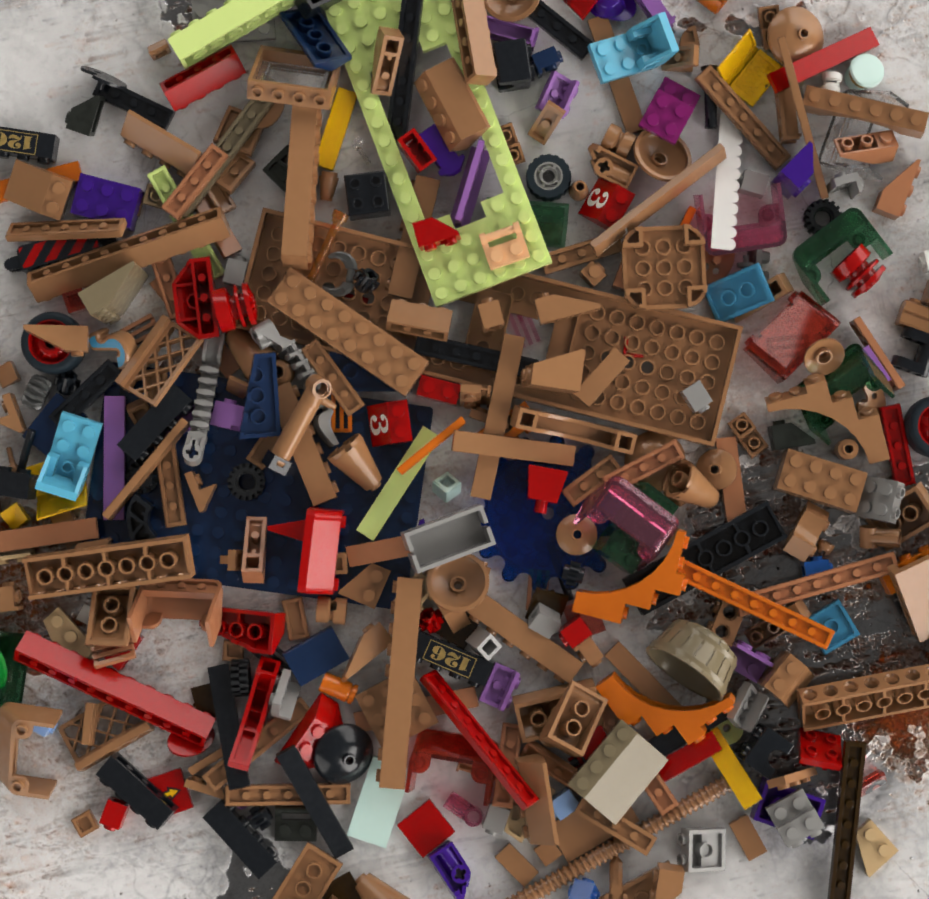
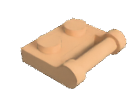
M518 221L500 230L488 234H479L491 271L530 258ZM516 233V239L489 247L488 242Z

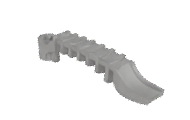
M266 319L250 328V334L261 350L272 346L277 352L286 351L287 354L284 355L285 361L295 360V363L290 366L293 371L298 368L302 371L297 374L298 380L305 378L307 380L309 376L314 375V369L309 366L308 359L302 355L301 348L298 349L295 339L289 340L280 336L270 319ZM320 383L316 386V391L320 389ZM320 405L318 410L322 409L323 412L314 418L313 426L318 436L330 448L339 444L331 427V417L334 411Z
M221 330L220 337L204 340L201 359L203 366H200L199 369L201 377L198 378L199 388L196 389L195 409L192 411L191 429L188 431L182 450L184 461L189 466H197L202 462L208 439L207 433L210 429L209 423L211 412L214 408L213 401L216 397L215 391L218 386L217 380L220 375L219 368L221 367L226 332L222 333ZM195 447L196 455H194L193 458H190L189 455L192 454V451Z

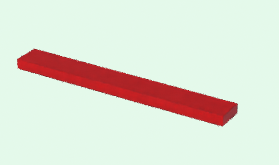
M433 670L423 675L419 679L519 807L524 811L539 800L537 795L438 671Z

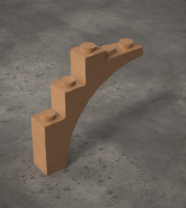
M810 374L807 378L803 379L804 387L796 386L790 388L789 391L783 393L774 392L769 394L768 397H764L768 412L784 409H802L820 413L842 424L857 438L865 451L869 464L890 459L876 407H865L856 412L850 390H840L835 392L834 395H830L824 374Z

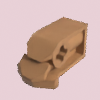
M592 143L588 147V152L592 159L590 163L595 175L628 189L639 165L598 144ZM606 162V167L609 168V171L605 170L602 173L598 164Z

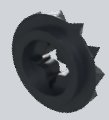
M140 461L139 463L131 464L126 471V483L129 482L144 462ZM156 468L150 474V477L144 481L143 486L141 485L135 493L146 494L157 486L159 477Z

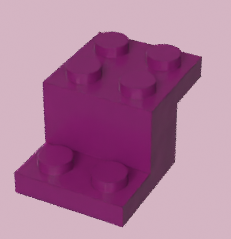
M665 77L638 126L675 145L701 95Z

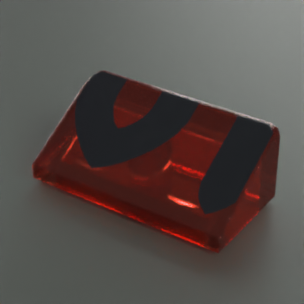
M877 769L863 777L861 797L887 782L886 775L882 770Z

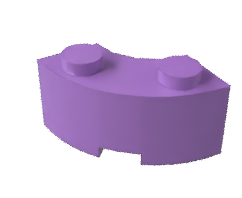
M227 398L224 399V402L216 400L210 425L240 432L244 407L236 405L237 401Z

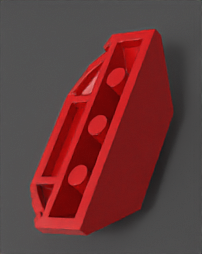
M210 256L189 259L172 283L176 324L199 340L220 337V326L212 299V290L216 289Z
M321 692L281 751L295 744L309 769L315 768L313 752L317 741L330 728L343 724L338 702ZM276 757V758L274 759V761H275L276 763H278L279 765H281L280 762L278 761L277 757Z

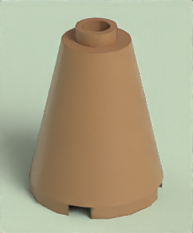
M236 328V330L228 331L225 334V342L248 381L254 353L275 352L276 359H280L277 356L279 353L270 346L261 350L251 334L245 330Z
M360 433L345 440L340 448L334 449L327 457L330 463L364 490L374 491L381 485L382 476Z
M680 460L673 464L675 466L672 471L668 470L665 474L662 489L666 492L667 497L708 509L718 503L719 492L690 461Z
M363 873L355 881L357 883L355 889L361 899H410L371 873L367 875Z

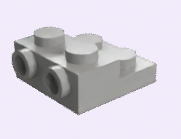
M867 476L855 516L896 524V520L901 512V499L905 496V484L899 481Z
M799 788L765 807L787 847L797 848L804 843L803 839L808 836L811 838L819 836L822 833L821 829L825 827L803 788Z
M681 828V833L677 836V842L681 846V854L677 856V864L682 865L685 872L725 871V828Z

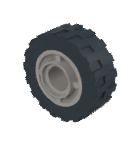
M540 155L528 166L526 172L527 187L530 193L538 200L552 202L560 199L561 196L567 193L570 187L571 171L569 170V165L565 163L563 158L561 159L557 155ZM551 174L554 176V180L546 182L543 176Z

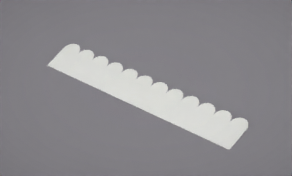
M722 110L720 112L718 144L721 143L725 147L727 158L716 167L711 248L733 250L736 247V242L731 238L736 236L737 231L732 226H735L738 222L734 216L738 212V206L734 203L739 200V195L734 191L740 188V184L736 180L741 175L740 171L736 168L741 166V160L738 156L742 154L741 147L737 145L743 142V138L739 135L741 132Z

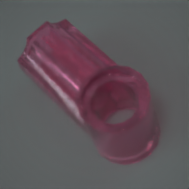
M452 791L443 807L465 821L468 826H478L483 819L482 810ZM471 811H476L479 814V819L475 822L470 821L468 818V813Z

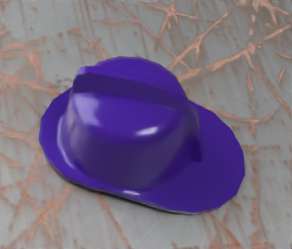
M598 0L590 12L600 18L627 21L635 15L637 8L634 0Z

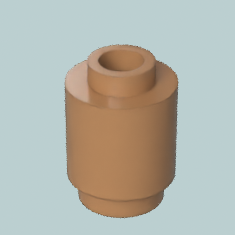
M852 439L840 440L834 447L836 457L841 460L853 459L859 451L858 444ZM846 446L849 447V453L845 451Z

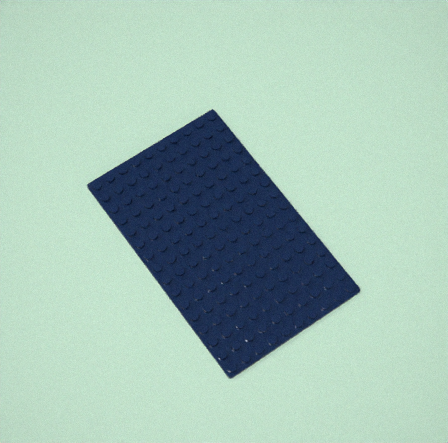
M112 362L118 368V363ZM181 372L174 384L194 401L197 398L196 389L199 388L198 378L201 377V374ZM218 377V386L215 391L216 397L213 404L215 405L216 400L224 402V399L227 398L237 401L236 405L244 407L246 396L242 399L226 390L228 378ZM143 380L138 381L133 389L142 388ZM116 382L104 393V396H126V405L140 399L134 394L123 390ZM298 388L300 395L302 396L304 389ZM103 397L100 422L103 423L95 450L85 519L96 517L99 529L98 539L111 537L114 539L111 544L132 541L128 533L126 514L133 496L125 504V520H103ZM360 397L366 405L352 414V433H334L339 442L338 445L329 448L318 436L317 432L313 435L315 442H320L324 454H321L323 462L327 461L332 473H329L331 481H336L340 491L336 493L337 498L314 507L345 510L343 516H347L345 529L341 528L338 552H346V547L350 545L372 542L371 539L356 529L412 444V442L372 447L367 406L390 401ZM336 400V428H340V405ZM408 404L413 441L423 426L431 430L433 409L431 407ZM322 409L317 410L315 416L313 417V419H312V421H311L312 424H313L314 418H315L318 414H320V413L323 412ZM126 410L127 434L134 426V423ZM344 411V428H348V416ZM209 423L210 429L207 433L208 439L202 462L197 466H189L185 463L182 454L188 432H185L177 441L176 449L187 525L166 528L159 480L157 486L151 492L140 495L154 505L150 521L153 529L158 534L156 538L189 533L196 575L192 578L219 580L224 586L318 599L319 595L330 596L332 600L336 597L347 598L338 594L339 590L370 564L350 567L347 557L348 573L336 574V578L339 579L338 591H335L333 595L297 593L303 541L268 530L264 584L243 583L241 571H227L228 564H220V555H228V550H243L246 516L267 517V526L301 521L306 519L307 508L312 507L313 504L293 456L290 459L292 465L285 476L268 467H265L264 470L261 469L265 474L266 487L258 498L249 501L236 498L228 489L227 478H229V473L235 466L242 463L253 464L246 457L259 438L239 439L238 431L210 425ZM357 433H360L382 476L381 485L374 491L364 490L327 459L334 449L340 448L345 440ZM154 447L150 450L151 454L155 450ZM195 447L192 451V454L189 455L190 458H193V456L196 455ZM126 454L127 471L135 461ZM426 461L374 541L401 536L400 532L417 526ZM195 471L196 474H200L203 481L201 489L217 484L208 508L203 513L198 511L184 474L187 472ZM244 474L240 477L239 485L242 489L249 490L254 486L255 480L252 475ZM409 557L374 563L391 570L376 607L391 609V601L396 598V593H392L393 580L397 581L398 576L410 577L411 563ZM348 598V603L364 605Z

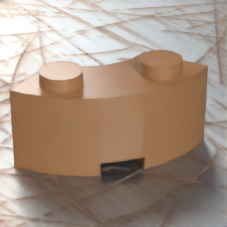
M807 501L795 521V527L786 539L783 551L803 562L806 561L808 556L812 557L817 550L816 543L821 532H825L830 524V521H828L829 512Z

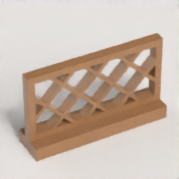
M162 314L118 375L115 382L128 393H132L152 406L157 407L204 340L197 339ZM174 330H178L179 337L170 340ZM189 339L195 340L191 347L185 348L184 341ZM180 342L181 350L172 352L171 345ZM167 346V354L158 356L161 348ZM182 355L180 363L173 365L172 358ZM168 359L169 366L160 369L159 361ZM155 363V371L146 373L148 366ZM170 372L168 380L161 382L160 374ZM156 376L157 383L148 386L147 378ZM143 380L142 388L133 389L138 381ZM158 389L153 400L150 399L148 391Z
M102 701L99 703L97 727L100 718L108 719L110 723L107 732L97 730V727L96 732L106 734L104 743L100 746L94 745L93 747L96 748L91 750L92 746L88 745L86 754L81 757L76 753L77 744L81 743L79 738L83 728L84 712L59 726L58 730L75 761L74 765L77 771L84 772L154 731L153 724L144 720L137 724L128 723L131 716L129 713H127L125 722L115 719L118 709L116 707L113 709L111 718L102 716L103 707L107 705V703ZM114 721L124 724L122 733L118 735L111 734ZM71 725L78 727L75 739L68 737L65 731Z

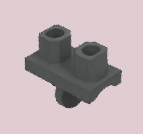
M758 246L747 249V255H743V262L737 263V268L744 269L758 262L762 268V264L769 263L770 253L763 251L762 247ZM763 271L766 280H769V272Z

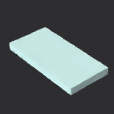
M373 755L347 836L386 848L412 768L407 767L404 790L379 788L380 782L376 781L377 769H381V761H378V756Z

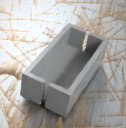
M475 504L400 532L405 549L411 552L407 555L413 572L418 574L496 545L490 526H481V523H489L483 505Z

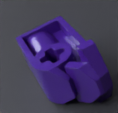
M435 124L419 134L437 158L434 163L439 169L438 174L440 176L450 177L461 172L465 156L461 154L458 157L455 151L450 152Z
M447 841L428 854L427 857L453 898L464 899L466 887H468L471 872L453 842ZM456 869L463 870L461 878L455 876L457 874Z

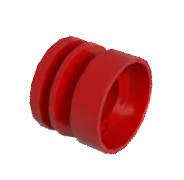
M862 243L830 272L839 283L847 278L850 280L845 288L847 291L854 285L857 287L851 293L853 298L867 292L877 283L882 273L886 270L884 265H881L876 270L873 268L879 262L878 259L870 263L866 261L871 252Z
M247 282L241 284L243 293H240L237 284L233 285V295H229L226 287L212 290L215 313L222 333L236 330V320L240 319L244 328L247 327V317H249L252 326L257 325V305L254 294Z

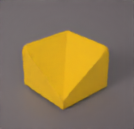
M20 502L14 503L0 513V516L12 530L18 529L31 520Z

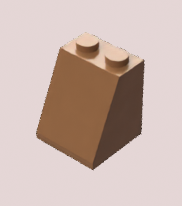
M580 349L525 366L520 375V381L523 382L522 387L568 394L580 392L586 350Z
M781 650L772 661L773 667L768 666L757 683L783 705L790 708L797 699V689L807 687L815 676L795 656Z

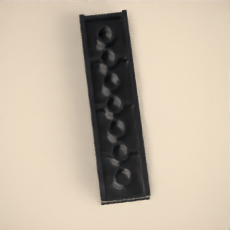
M766 500L688 543L687 549L683 548L681 556L693 564L720 575L788 538L770 507V503ZM667 555L622 578L625 586L628 587L641 581L655 571ZM687 584L686 591H681L680 596L694 589L695 587ZM656 590L655 593L659 594L656 606L652 605L650 610L637 608L640 614L644 616L679 596Z

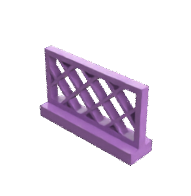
M478 140L477 147L471 146L451 213V219L456 228L469 224L472 219L490 158L488 151L484 150L485 141Z

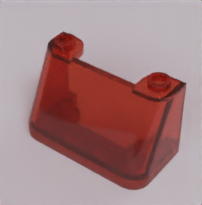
M795 291L787 299L789 301L787 306L756 337L752 334L744 342L747 346L743 350L777 384L786 380L804 362L805 352L810 345L820 339L827 338L841 324L835 316L803 291L799 293Z

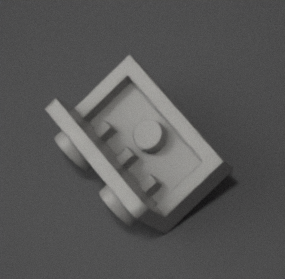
M846 171L838 173L826 185L828 194L847 188L850 199H855L863 192L865 187L863 178L858 175V171L847 174Z
M283 668L281 676L277 675L274 685L277 690L276 693H271L268 705H272L270 716L290 721L301 687L299 683L290 681L292 670Z
M744 681L737 690L735 704H733L734 708L727 713V719L734 727L753 733L769 701V696L758 692L752 683Z

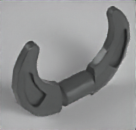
M336 251L329 254L328 258H336L344 263L347 269L346 282H343L337 288L323 286V290L334 297H343L353 290L355 284L353 283V276L358 267L355 259L350 254Z

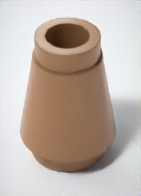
M321 171V176H319L320 200L332 201L339 178H337L338 173Z
M582 180L573 182L569 187V195L573 200L582 201L589 194V188ZM581 186L583 189L580 191L576 187Z

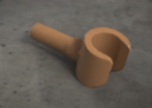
M7 447L9 467H12V471H16L18 465L15 463L12 448Z

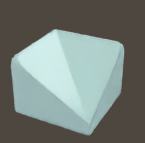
M447 471L432 481V491L447 503L461 493L462 483Z

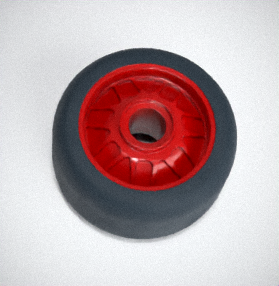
M45 312L35 316L28 322L30 325L80 326L76 320L60 312ZM23 330L21 337L22 352L28 363L35 369L46 374L59 375L63 372L74 370L82 362L84 356L73 357L71 353H66L57 347L49 348L47 342Z
M929 397L920 399L909 408L904 418V425L909 446L920 455L929 457Z

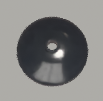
M340 724L327 730L315 745L313 752L315 769L324 780L330 783L346 784L363 775L368 769L373 758V743L366 731L357 725Z

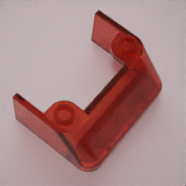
M430 728L418 733L409 760L405 786L406 793L415 789L417 773L427 771L431 764V758L472 765L471 776L473 780L480 784H486L483 806H488L492 802L495 775L461 733ZM492 739L499 748L498 743L494 739Z

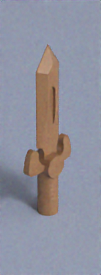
M614 856L610 861L609 893L612 895V899H619L622 894L623 862L618 856ZM608 893L605 894L604 899H609ZM623 894V899H628L627 894Z

